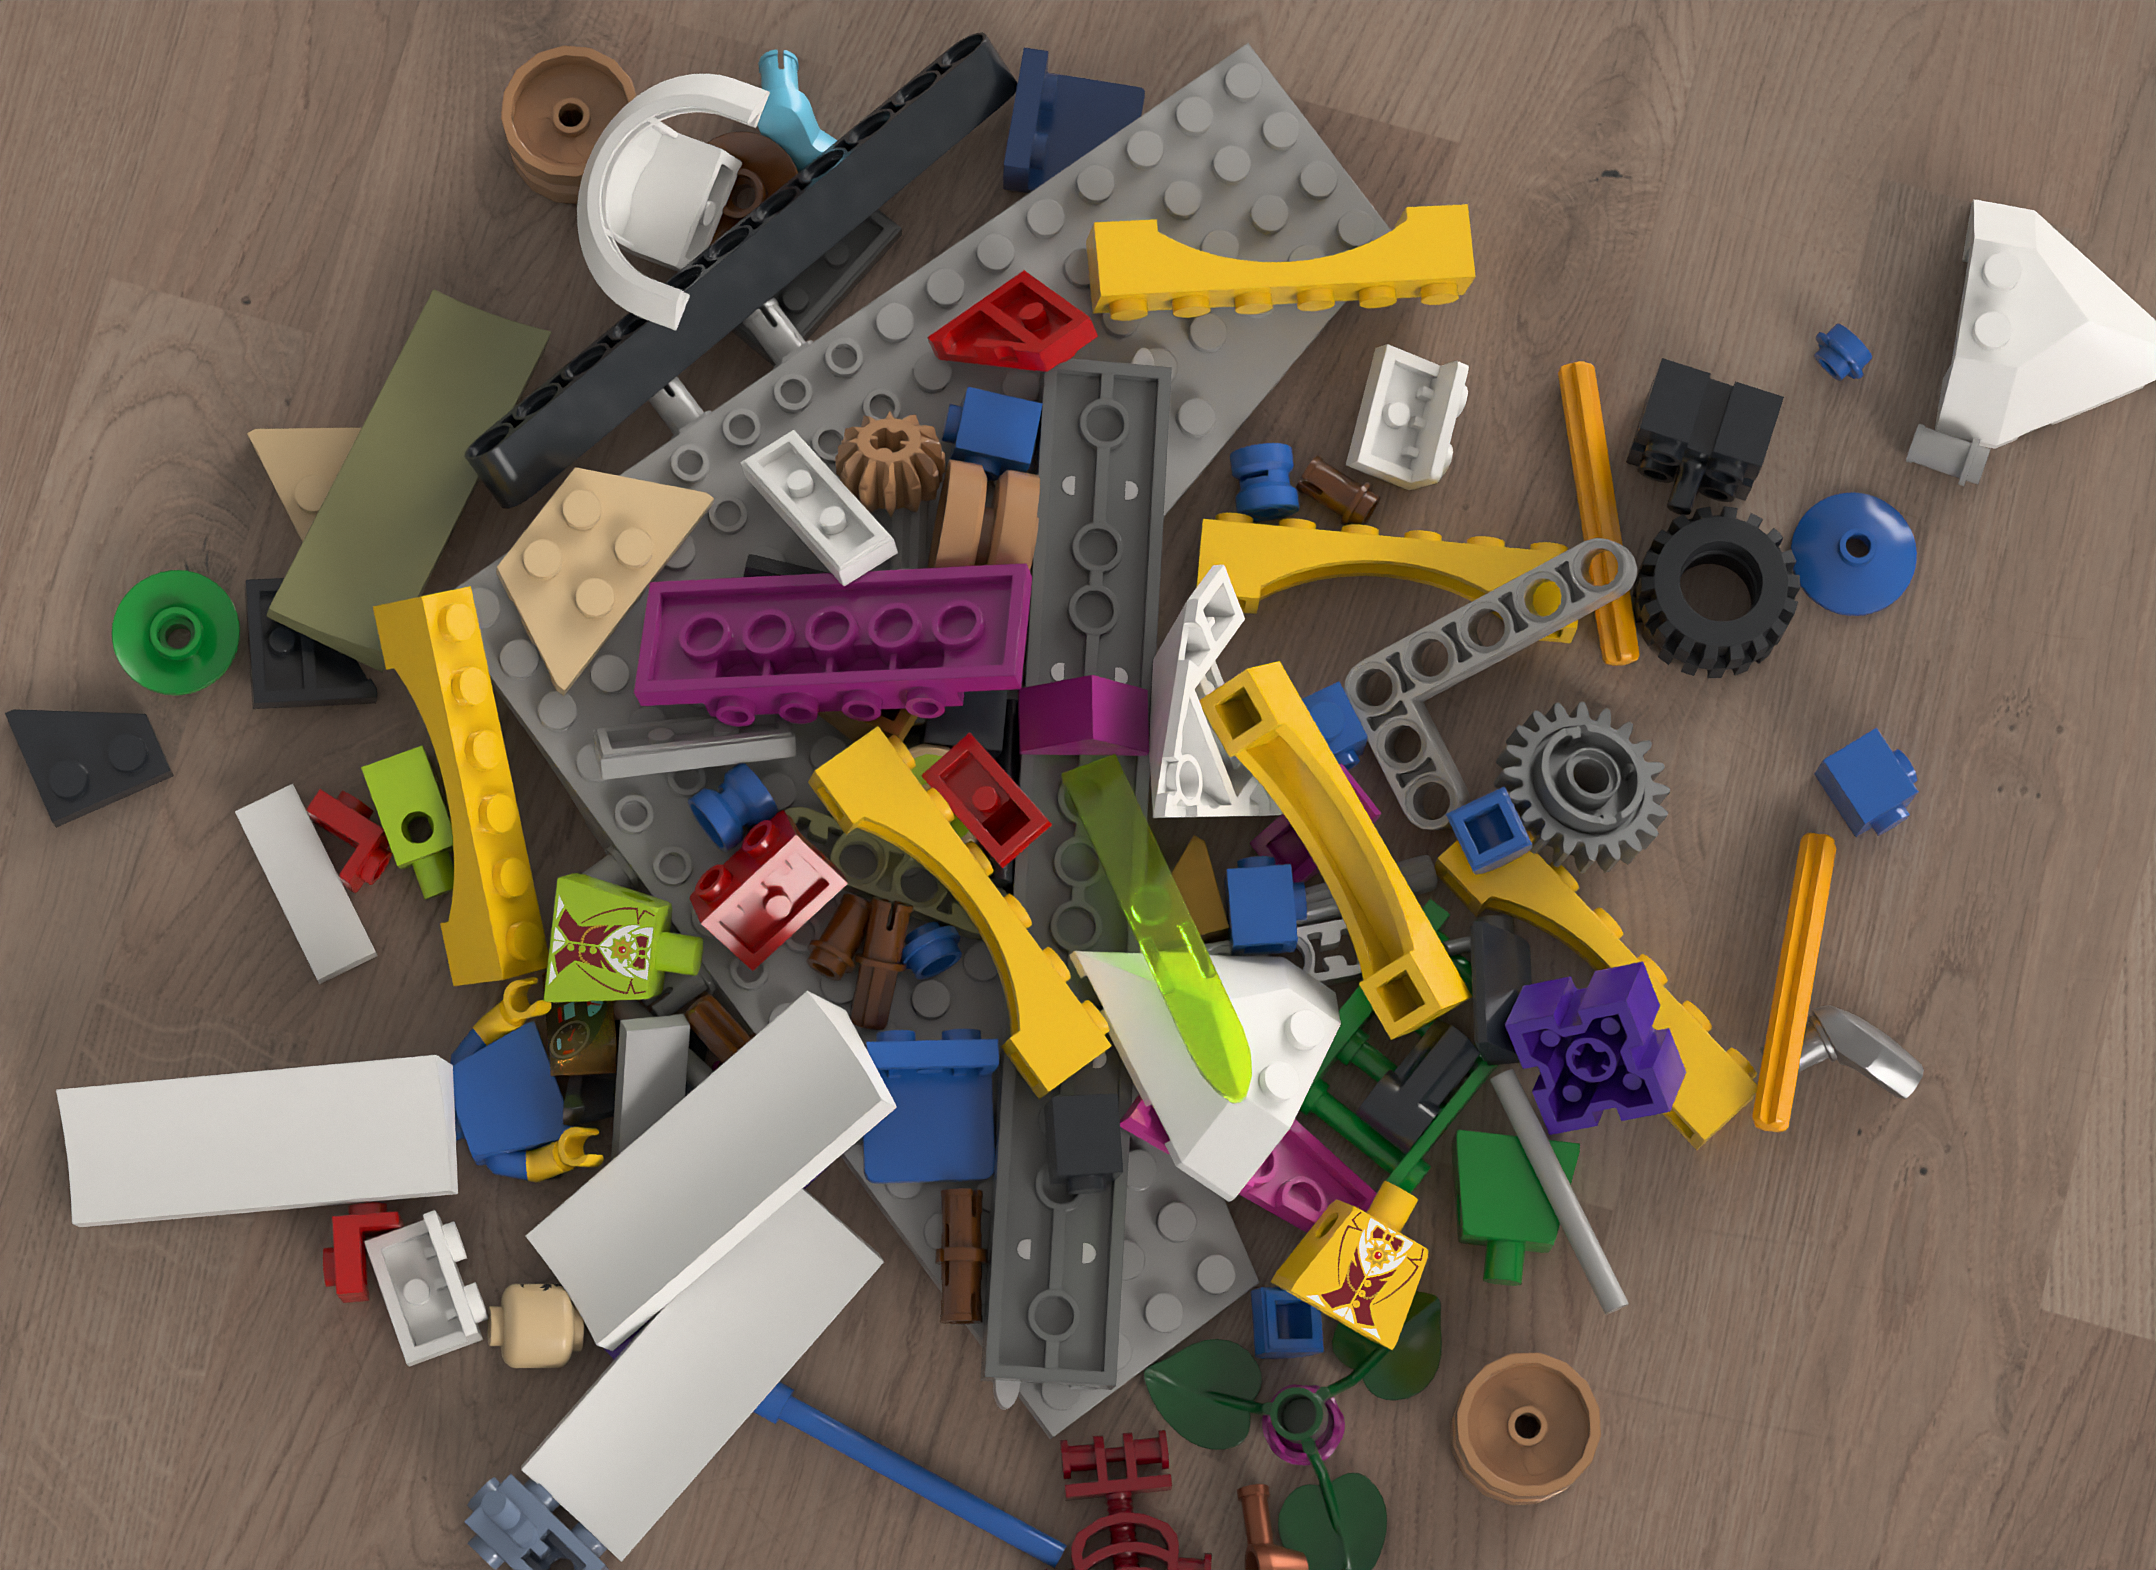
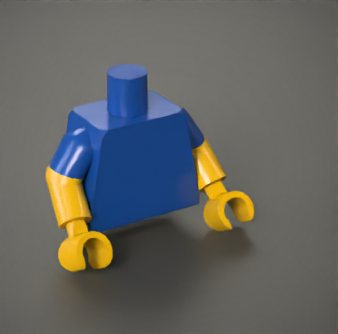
M536 977L516 980L506 987L503 1000L476 1022L451 1054L450 1064L453 1065L456 1141L466 1139L477 1166L486 1165L496 1175L537 1183L573 1170L575 1166L598 1167L603 1163L604 1159L603 1155L584 1154L583 1146L586 1139L591 1135L599 1134L596 1128L563 1125L564 1099L539 1031L534 1021L525 1024L526 1018L544 1015L549 1012L552 1005L551 1002L544 1000L537 1001L532 1005L529 1004L527 999L528 989L531 985L538 982Z

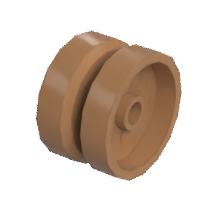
M560 46L537 53L514 73L503 94L501 121L515 171L532 191L554 202L578 204L582 176L596 142L611 120L624 106L636 97L631 78L614 59L592 48Z
M950 459L945 471L937 506L927 568L1027 563L1030 570L1039 518L1037 517L1040 494L1039 475L1006 470L996 483L991 506L985 507L987 476L982 465Z
M1511 1353L1485 1365L1460 1394L1450 1420L1451 1451L1462 1475L1483 1495L1508 1505L1539 1504L1563 1493L1592 1463L1601 1437L1600 1408L1588 1382L1566 1362L1542 1353ZM1516 1419L1520 1423H1525L1530 1419L1536 1423L1538 1430L1532 1435L1531 1439L1522 1438L1517 1434L1515 1430Z

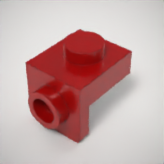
M320 789L306 811L314 824L356 849L339 874V879L344 887L356 894L364 882L373 885L386 869L392 853L386 850L389 842L384 829L369 820L374 813L370 807L345 791H341L338 797L334 798Z
M386 1203L353 1204L348 1206V1215L332 1216L334 1247L323 1248L324 1281L326 1287L336 1286V1295L343 1303L369 1301L367 1249L364 1243L366 1237L380 1236L404 1227L401 1215L398 1212H388Z

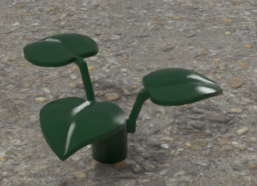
M1415 1292L1398 1342L1393 1350L1367 1339L1339 1322L1332 1339V1349L1339 1361L1354 1370L1346 1377L1326 1387H1320L1315 1393L1305 1388L1292 1387L1279 1393L1273 1403L1254 1401L1262 1388L1263 1379L1260 1367L1248 1350L1229 1340L1210 1339L1191 1344L1169 1358L1146 1368L1144 1379L1157 1410L1179 1435L1199 1447L1210 1450H1225L1239 1446L1245 1441L1250 1432V1413L1270 1416L1274 1429L1281 1436L1293 1443L1302 1444L1303 1451L1306 1453L1314 1469L1319 1485H1302L1292 1491L1284 1501L1278 1518V1530L1283 1546L1303 1552L1306 1556L1309 1570L1374 1569L1381 1555L1387 1534V1508L1383 1496L1374 1483L1360 1473H1347L1331 1482L1328 1470L1316 1447L1315 1440L1321 1437L1327 1428L1328 1411L1325 1406L1326 1401L1355 1386L1362 1378L1367 1389L1373 1395L1390 1401L1409 1399L1428 1387L1439 1369L1442 1356L1441 1302L1437 1296L1425 1292Z

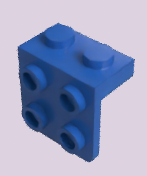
M951 1029L941 1032L942 1040L916 1041V1032L890 1030L876 1033V1042H866L864 1046L897 1106L862 1137L863 1172L869 1182L885 1184L984 1181L992 1176L995 1166L992 1074L999 1066L998 1039H981V1030Z

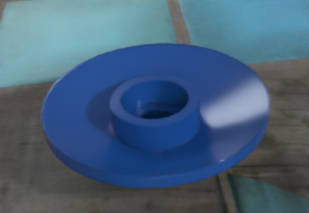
M1863 493L1836 494L1816 503L1798 523L1790 547L1796 560L1793 573L1794 575H1800V587L1821 607L1847 616L1873 614L1893 604L1910 584L1917 561L1915 539L1903 516L1887 502ZM1850 539L1862 540L1868 548V554L1861 558L1850 555L1846 549V542Z

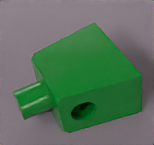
M1457 1129L1452 1139L1451 1151L1458 1241L1463 1244L1486 1246L1484 1282L1508 1286L1522 1285L1525 1251L1549 1253L1554 1246L1560 1222L1518 1136ZM1549 1140L1571 1185L1580 1153V1143Z

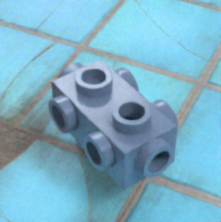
M512 1474L502 1483L494 1477L467 1504L473 1513L464 1522L476 1533L467 1544L494 1570H497L504 1562L513 1570H550L552 1564L559 1559L572 1561L575 1570H609L599 1559L607 1548L580 1522L569 1530L557 1519L552 1512L560 1504L540 1483L537 1484L531 1478L522 1485Z

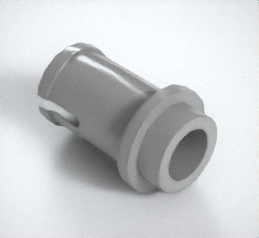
M1919 424L1906 462H1914L1960 478L1958 485L1964 486L1966 481L1978 485L1991 449L1980 446L1981 439L1974 438L1973 443Z

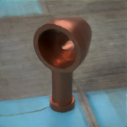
M1254 1484L1237 1489L1238 1501L1242 1503L1248 1544L1245 1552L1244 1570H1309L1307 1559L1303 1552L1274 1544L1267 1500L1270 1497L1269 1486L1266 1484Z

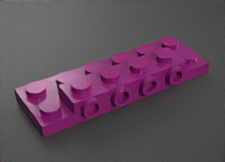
M1027 563L868 571L846 586H843L832 573L650 582L634 694L641 706L704 703L711 717H717L722 723L737 727L752 724L755 720V715L779 714L786 721L807 724L817 719L818 712L842 711L851 719L871 721L881 715V709L906 708L914 716L936 718L944 713L945 706H963L964 692L1021 689L1032 575Z

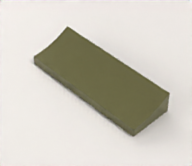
M433 289L268 609L267 617L383 673L385 663L373 606L422 596L481 479L464 457L465 452L480 435L519 404L545 352L552 333L551 331L488 313Z

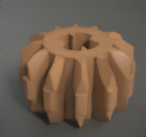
M889 411L885 419L875 420L869 416H864L861 427L845 428L844 439L841 441L842 444L838 446V454L835 456L836 475L839 476L840 481L870 513L878 508L886 509L890 517H892L896 509L906 508L917 513L920 501L936 499L937 489L940 487V483L943 482V473H945V453L941 450V443H939V438L936 436L934 426H920L916 414L901 420L895 419L891 411Z

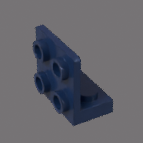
M1024 47L1004 160L1003 189L1031 193L1142 116L1145 90L1136 86L1048 73L1049 51Z

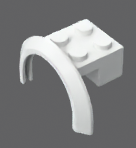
M690 74L663 81L636 96L619 111L604 129L589 156L582 176L578 195L577 226L583 256L590 272L602 290L622 308L643 319L675 331L677 330L690 295L680 289L642 275L625 259L619 248L634 256L679 272L711 244L723 213L722 210L724 205L726 206L737 178V172L742 165L740 160L723 149L679 134L660 121L680 114L703 112L720 115L756 128L770 94L769 91L722 75Z

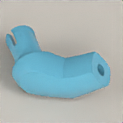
M771 50L761 56L758 62L759 73L761 74V87L769 91L770 94L757 127L761 135L773 140L788 153L799 173L837 140L819 128L809 100L805 94L799 91L797 73L799 65L797 57L790 51L784 50V69H779L778 50Z

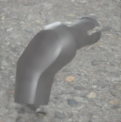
M1829 1005L1812 1009L1813 1015L1808 1017L1810 1023L1806 1024L1798 1074L1806 1068L1830 1058L1832 1062L1838 1060L1840 1064L1855 1069L1897 1098L1906 1099L1914 1091L1923 1077L1924 1069L1922 1064L1892 1038L1862 1018L1837 1007ZM1762 1046V1047L1759 1048V1050H1760L1762 1056H1763L1764 1046Z

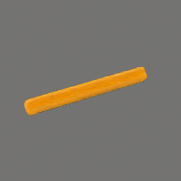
M1585 361L1569 363L1560 367L1558 378L1583 539L1586 541L1593 538H1604L1623 546L1595 367ZM1611 551L1599 553L1590 563V578L1596 586L1609 584L1618 573V562ZM1629 590L1623 596L1595 610L1602 660L1608 665L1623 666L1637 661L1640 655Z
M1810 832L1804 834L1800 840L1752 1114L1755 1127L1763 1131L1779 1133L1784 1132L1789 1127L1836 854L1834 838L1827 834Z

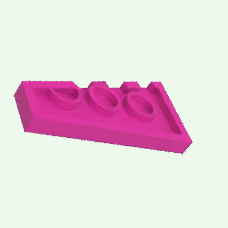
M1139 1094L1120 1120V1127L1169 1154L1165 1143L1170 1141L1153 1105L1146 1107ZM1294 1119L1290 1129L1239 1193L1244 1198L1306 1233L1336 1199L1367 1212L1377 1194L1296 1119Z

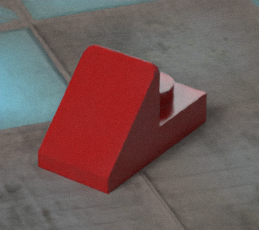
M970 732L921 775L931 788L936 789L942 795L952 812L1002 868L1052 825Z

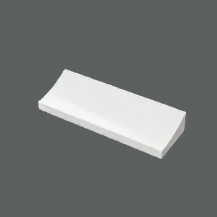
M806 991L530 1231L526 1237L566 1290L587 1325L596 1345L613 1351L897 1108L846 1010Z
M437 1055L56 1090L68 1161L72 1224L78 1227L458 1194L453 1065Z
M802 1188L644 1325L625 1349L522 1464L521 1470L537 1484L540 1483L560 1505L622 1562L884 1263L882 1257L815 1197Z

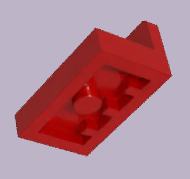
M781 810L771 820H764L755 825L746 835L742 847L724 864H717L709 868L698 880L695 891L692 892L689 899L700 924L747 967L754 971L844 888L848 882L843 872L799 832L793 818L784 810Z

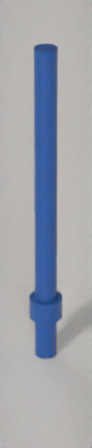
M781 1382L772 1389L753 1411L774 1424L779 1419L1054 1569L1067 1547L1064 1543L793 1397L794 1389Z

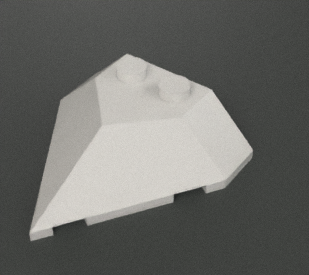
M1973 199L1962 259L1963 262H1968L1957 332L1952 362L1943 377L1935 431L1973 443L1974 438L1981 439L1980 446L1996 449L2017 440L2021 435L2050 423L2054 425L2142 389L2145 384L2156 380L2155 319L2035 210Z
M1224 564L1213 565L1185 603L1153 659L1149 737L1153 818L1275 816L1283 813L1264 787L1237 757L1228 756L1199 702L1200 699L1224 684L1215 660L1245 620Z
M1074 951L1069 956L1080 978L1087 976L1104 1008L1100 1013L1109 1026L1110 1032L1108 1033L1146 1107L1153 1105L1170 1141L1165 1143V1146L1175 1166L1228 1202L1232 1201L1290 1129L1341 1025L1336 993L1284 957Z

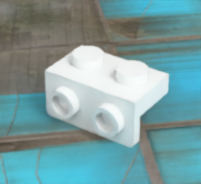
M1389 344L1375 348L1346 466L1407 490L1438 483L1448 470L1452 460L1453 447L1450 441L1456 418L1463 411L1467 401L1468 390L1465 382L1469 366L1458 361L1440 366Z
M436 1210L423 1214L424 1220L364 1241L406 1364L409 1367L483 1340L477 1323L489 1319L476 1282L464 1286L456 1262L466 1259L467 1255L456 1224L453 1221L443 1225Z

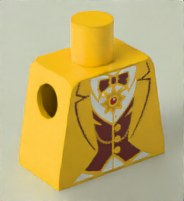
M1385 1180L1367 1212L1336 1199L1327 1207L1273 1276L1271 1283L1367 1339L1393 1350L1398 1342L1428 1259L1427 1248L1400 1233L1418 1199Z

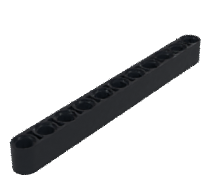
M983 32L975 33L951 46L664 283L690 295L676 331L629 312L480 435L466 450L464 457L503 509H509L518 506L535 495L1014 96L1018 82L987 35Z

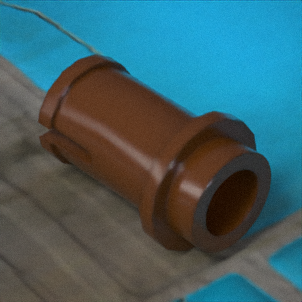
M1318 455L1310 462L1302 474L1301 478L1304 481L1300 480L1296 486L1297 491L1300 493H1305L1342 517L1341 524L1344 526L1351 523L1365 525L1381 499L1379 495L1372 492L1373 484L1367 481L1362 486L1324 462L1323 458Z
M845 893L842 896L840 905L820 939L811 940L807 947L810 952L806 960L807 964L817 973L834 981H840L844 973H852L856 965L852 959L866 937L872 905L869 902L849 893Z

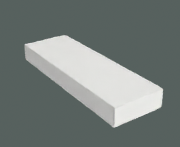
M792 430L740 462L747 480L843 586L848 585L898 553L892 536L795 430Z
M294 785L286 786L235 811L319 984L377 957L378 955Z

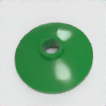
M169 570L156 573L137 583L121 600L112 623L113 649L124 671L140 686L164 695L191 694L213 684L232 664L240 642L239 617L228 594L208 577L186 570ZM177 629H186L191 634L188 644L181 648L171 647L168 644L170 634Z

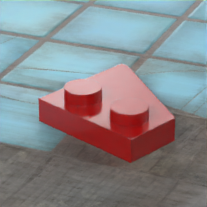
M1023 270L928 336L927 339L935 356L940 360L1048 372L1058 364L1071 359L1078 350L1097 338L1098 335L1088 315Z

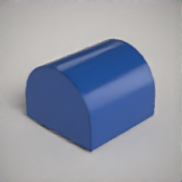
M1505 786L1446 814L1475 875L1483 874L1506 865L1533 848Z
M1261 1287L1251 1291L1256 1358H1298L1324 1352L1321 1311L1280 1287Z

